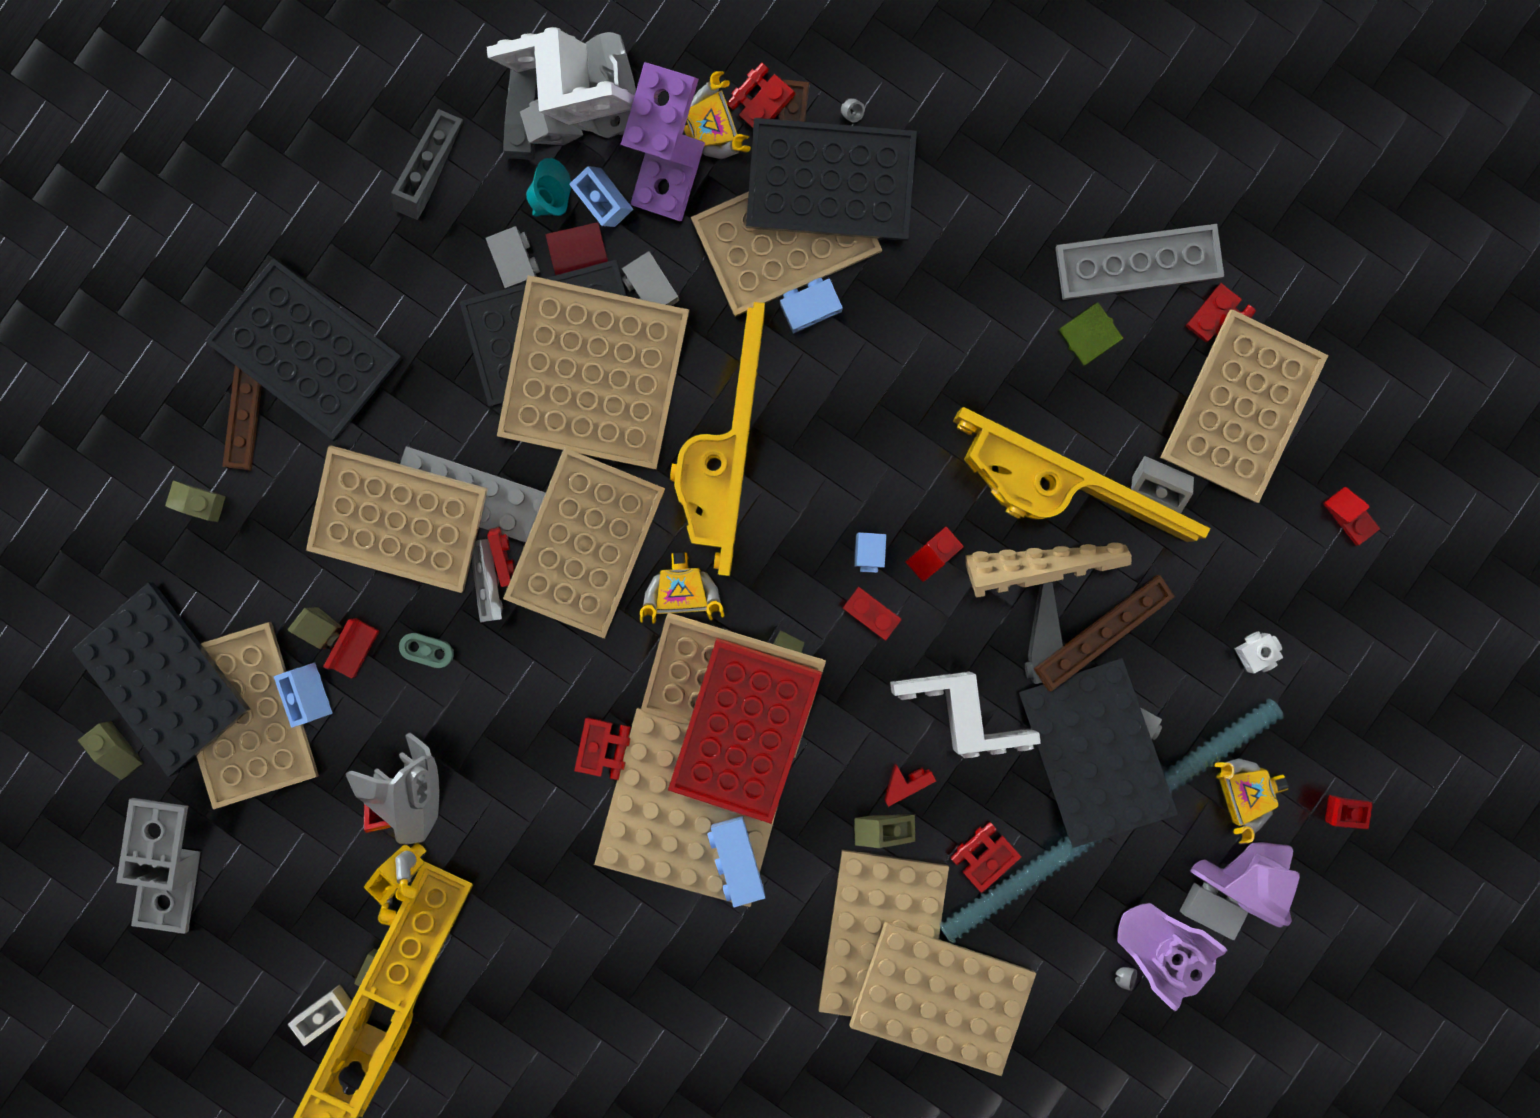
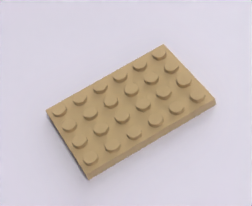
M749 192L691 217L735 317L747 312L748 307L753 308L754 302L768 303L783 296V294L790 290L804 287L815 279L824 278L882 252V248L876 238L746 228Z
M1229 310L1160 458L1244 498L1259 503L1329 355L1235 310Z
M329 446L306 550L462 593L465 589L488 488L335 446Z
M564 448L503 599L605 639L665 488Z
M668 612L641 711L689 725L717 638L823 672L826 660ZM799 741L797 750H796V752H795L794 758L796 757V754H797V751H798V748H799V745H800V741Z
M272 622L201 643L250 707V710L197 755L212 808L216 809L318 777L319 774L304 726L301 724L291 728L273 677L287 671Z
M842 850L819 1012L852 1017L885 922L939 939L949 871L948 865Z
M885 922L849 1026L855 1030L1002 1076L1036 972Z

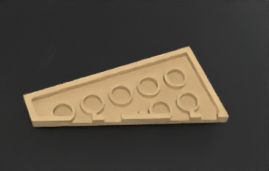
M1109 543L1107 546L1098 547L1086 544L1080 546V548L1057 546L1052 550L1029 548L1021 552L1002 550L999 553L990 554L978 551L972 555H965V561L977 598L985 596L986 590L997 589L998 593L1008 591V587L1014 584L1021 587H1029L1062 580L1063 574L1073 572L1074 575L1081 576L1086 575V571L1091 568L1105 571L1131 565V553L1127 546L1121 543Z

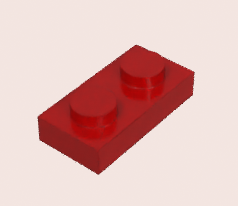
M500 527L491 528L487 537L501 587L508 586L516 568L514 560H509L507 550H510L507 534L502 535Z
M860 587L856 589L843 607L845 611L885 641L902 620Z

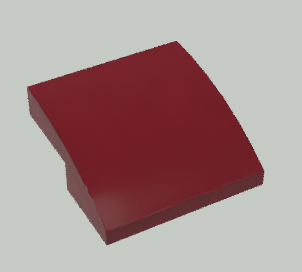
M598 222L546 234L555 275L608 262Z

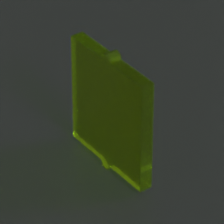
M1096 303L1059 329L1070 345L1069 350L1075 352L1083 365H1086L1123 339L1112 323L1113 318L1107 316L1099 303Z

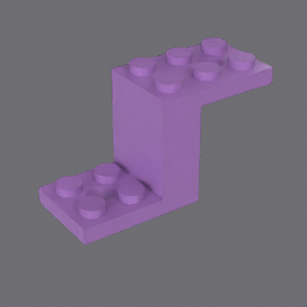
M644 62L621 141L623 146L645 152L630 205L682 221L705 145L703 141L683 135L699 79ZM666 90L669 93V101L666 105L660 106L658 95ZM666 179L669 183V190L667 193L661 194L658 190V185L662 180Z

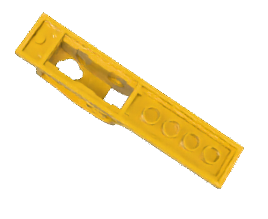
M754 302L753 308L748 307L732 430L722 435L700 434L687 440L679 451L677 464H672L670 480L675 482L674 486L678 500L685 510L689 524L687 530L691 543L721 548V553H715L714 569H719V575L730 576L765 315V303ZM712 458H717L721 461V467L716 471H711L707 468V463ZM698 506L703 510L701 516L696 513Z
M965 407L957 412L953 422L958 424L957 429L969 435L972 432L977 433L964 460L974 473L978 472L992 489L990 492L1002 506L1007 507L1005 512L1020 519L1025 516L1030 519H1044L1058 515L1066 509L1075 492L1080 489L1186 542L1206 538L1211 529ZM992 465L998 466V473L992 471ZM1041 478H1045L1049 483L1047 491L1040 485Z
M423 861L424 864L411 884V887L416 888L415 897L410 900V903L402 902L293 1118L363 1117L408 1032L413 1019L412 1011L417 997L473 886L472 883ZM375 1001L395 1010L387 1033L367 1024ZM357 1061L362 1065V1070L366 1075L359 1089L354 1094L347 1095L343 1092V1087L340 1085L338 1077L340 1072L348 1067L351 1062Z

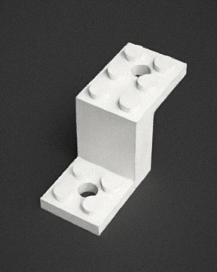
M547 28L543 33L523 34L520 39L500 40L498 44L487 47L489 59L516 72L536 68L539 112L570 125L631 110L635 95L629 93L628 90L621 89L609 81L599 82L597 87L590 88L587 45L577 40L574 36L564 33L560 28Z
M972 672L890 682L891 692L895 696L898 695L900 700L917 698L916 693L925 692L927 696L943 695V689H945L953 750L963 756V758L978 757L981 751L990 752L991 755L1007 753L1006 748L1012 747L1017 749V751H1027L1034 749L1033 745L1041 744L1039 732L1032 729L992 734L983 733L976 674Z

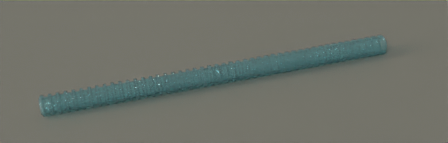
M1267 699L1265 705L1261 703L1259 709L1254 708L1251 714L1246 713L1244 719L1239 718L1238 723L1233 722L1231 724V728L1226 727L1224 728L1225 732L1217 733L1218 737L1215 738L1213 736L1210 738V742L1205 741L1204 746H1198L1196 752L1191 751L1190 756H1183V760L1176 761L1175 766L1170 765L1168 771L1164 769L1163 773L1171 795V791H1178L1180 785L1184 787L1187 780L1191 782L1193 776H1200L1199 772H1206V767H1213L1215 761L1220 762L1221 757H1228V752L1233 753L1235 752L1234 748H1241V744H1247L1249 738L1254 739L1256 733L1261 734L1263 732L1262 729L1267 730L1270 724H1276L1277 719L1282 720L1283 712L1274 700ZM1066 836L1064 842L1059 841L1058 846H1051L1052 850L1049 852L1047 850L1044 851L1045 855L1042 857L1038 855L1037 860H1031V864L1028 866L1025 864L1023 870H1016L1017 874L1014 876L1010 874V878L1008 880L1003 879L1001 885L997 883L995 889H988L989 893L986 895L982 893V898H975V902L973 904L969 902L967 904L968 907L965 909L964 907L960 908V913H953L954 917H947L945 923L941 921L939 923L941 930L949 942L955 943L957 937L961 939L963 933L968 934L970 932V928H977L976 924H983L985 918L989 920L992 913L996 915L998 909L1003 910L1005 909L1004 905H1011V900H1018L1020 894L1024 896L1026 890L1031 891L1033 885L1038 886L1040 885L1039 881H1046L1048 875L1052 877L1055 870L1059 872L1061 866L1066 867L1067 862H1074L1076 856L1078 858L1081 857L1080 853L1083 851L1087 853L1089 847L1094 848L1095 843L1098 842L1100 844L1102 839L1072 848L1070 839Z

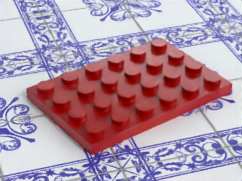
M717 638L668 791L772 824L822 672Z

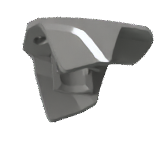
M611 32L601 33L587 41L585 44L587 45L590 88L597 87L599 82L609 81L635 95V83L621 35ZM630 111L572 125L609 139L615 135L624 134Z
M411 733L406 735L412 759L403 752L399 754L405 766L397 773L394 779L389 778L379 769L374 770V777L355 771L346 773L355 796L394 829L396 842L399 844H413L425 841L438 818L439 777L436 762L431 756L430 748Z

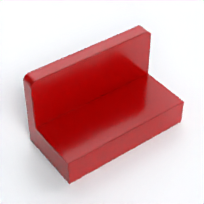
M356 618L349 619L323 667L334 669L351 679L355 678L379 630Z

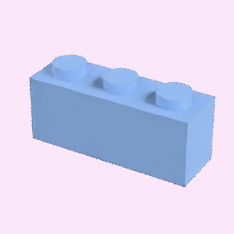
M743 816L712 824V832L707 834L711 848H717L719 858L715 859L719 875L724 874L727 884L723 885L726 901L732 900L733 907L765 899L764 887Z

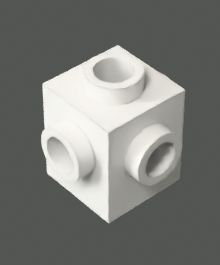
M1259 631L1247 636L1244 644L1234 648L1245 669L1250 673H1256L1260 670L1267 672L1277 666L1276 661L1283 658L1280 653L1282 646L1278 639L1267 633L1260 634Z

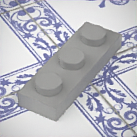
M488 539L475 541L471 560L480 622L502 619L503 606L498 594V574L495 572L494 559Z

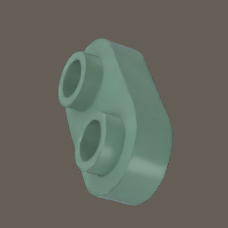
M418 633L405 635L399 643V650L404 658L434 668L446 667L452 662L454 657L450 644ZM413 641L419 645V649L416 652L410 648ZM438 649L444 651L445 656L443 659L437 658L436 652Z

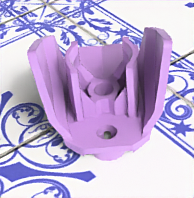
M1264 842L1251 843L1243 853L1224 869L1217 867L1207 860H1201L1194 864L1190 870L1191 873L1237 901L1242 909L1277 927L1289 926L1292 922L1290 907L1300 877L1298 872L1289 870L1293 855L1291 846Z
M1151 903L1129 909L1123 913L1120 920L1117 937L1118 943L1137 962L1148 978L1152 990L1174 1011H1177L1180 1007L1183 997L1196 995L1215 973L1216 958L1224 955L1227 951L1222 944L1205 931L1191 928L1179 922ZM1175 954H1178V957L1180 958L1178 962L1176 960H1172V957ZM1197 969L1198 975L1194 978H1191V971Z

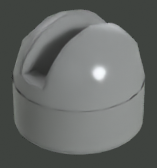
M847 99L841 106L842 115L851 122L859 121L865 112L864 104L856 99Z
M1129 967L1119 968L1116 972V975L1119 977L1115 978V982L1119 987L1132 991L1137 979V970Z

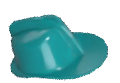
M545 158L540 161L535 171L534 180L528 187L526 196L529 205L533 209L532 215L535 217L540 215L561 216L567 210L571 186L569 185L571 179L565 166L558 160Z

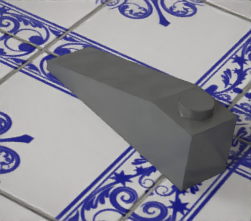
M536 68L522 72L510 70L503 151L508 159L535 160V143H529L520 111L530 107V102L538 100Z
M437 110L391 192L393 210L416 220L419 219L434 190L463 124V119L442 110Z
M1052 582L1039 584L1028 651L1029 662L1025 663L1026 676L1031 678L1032 683L1035 684L1043 682L1034 671V668L1063 647Z

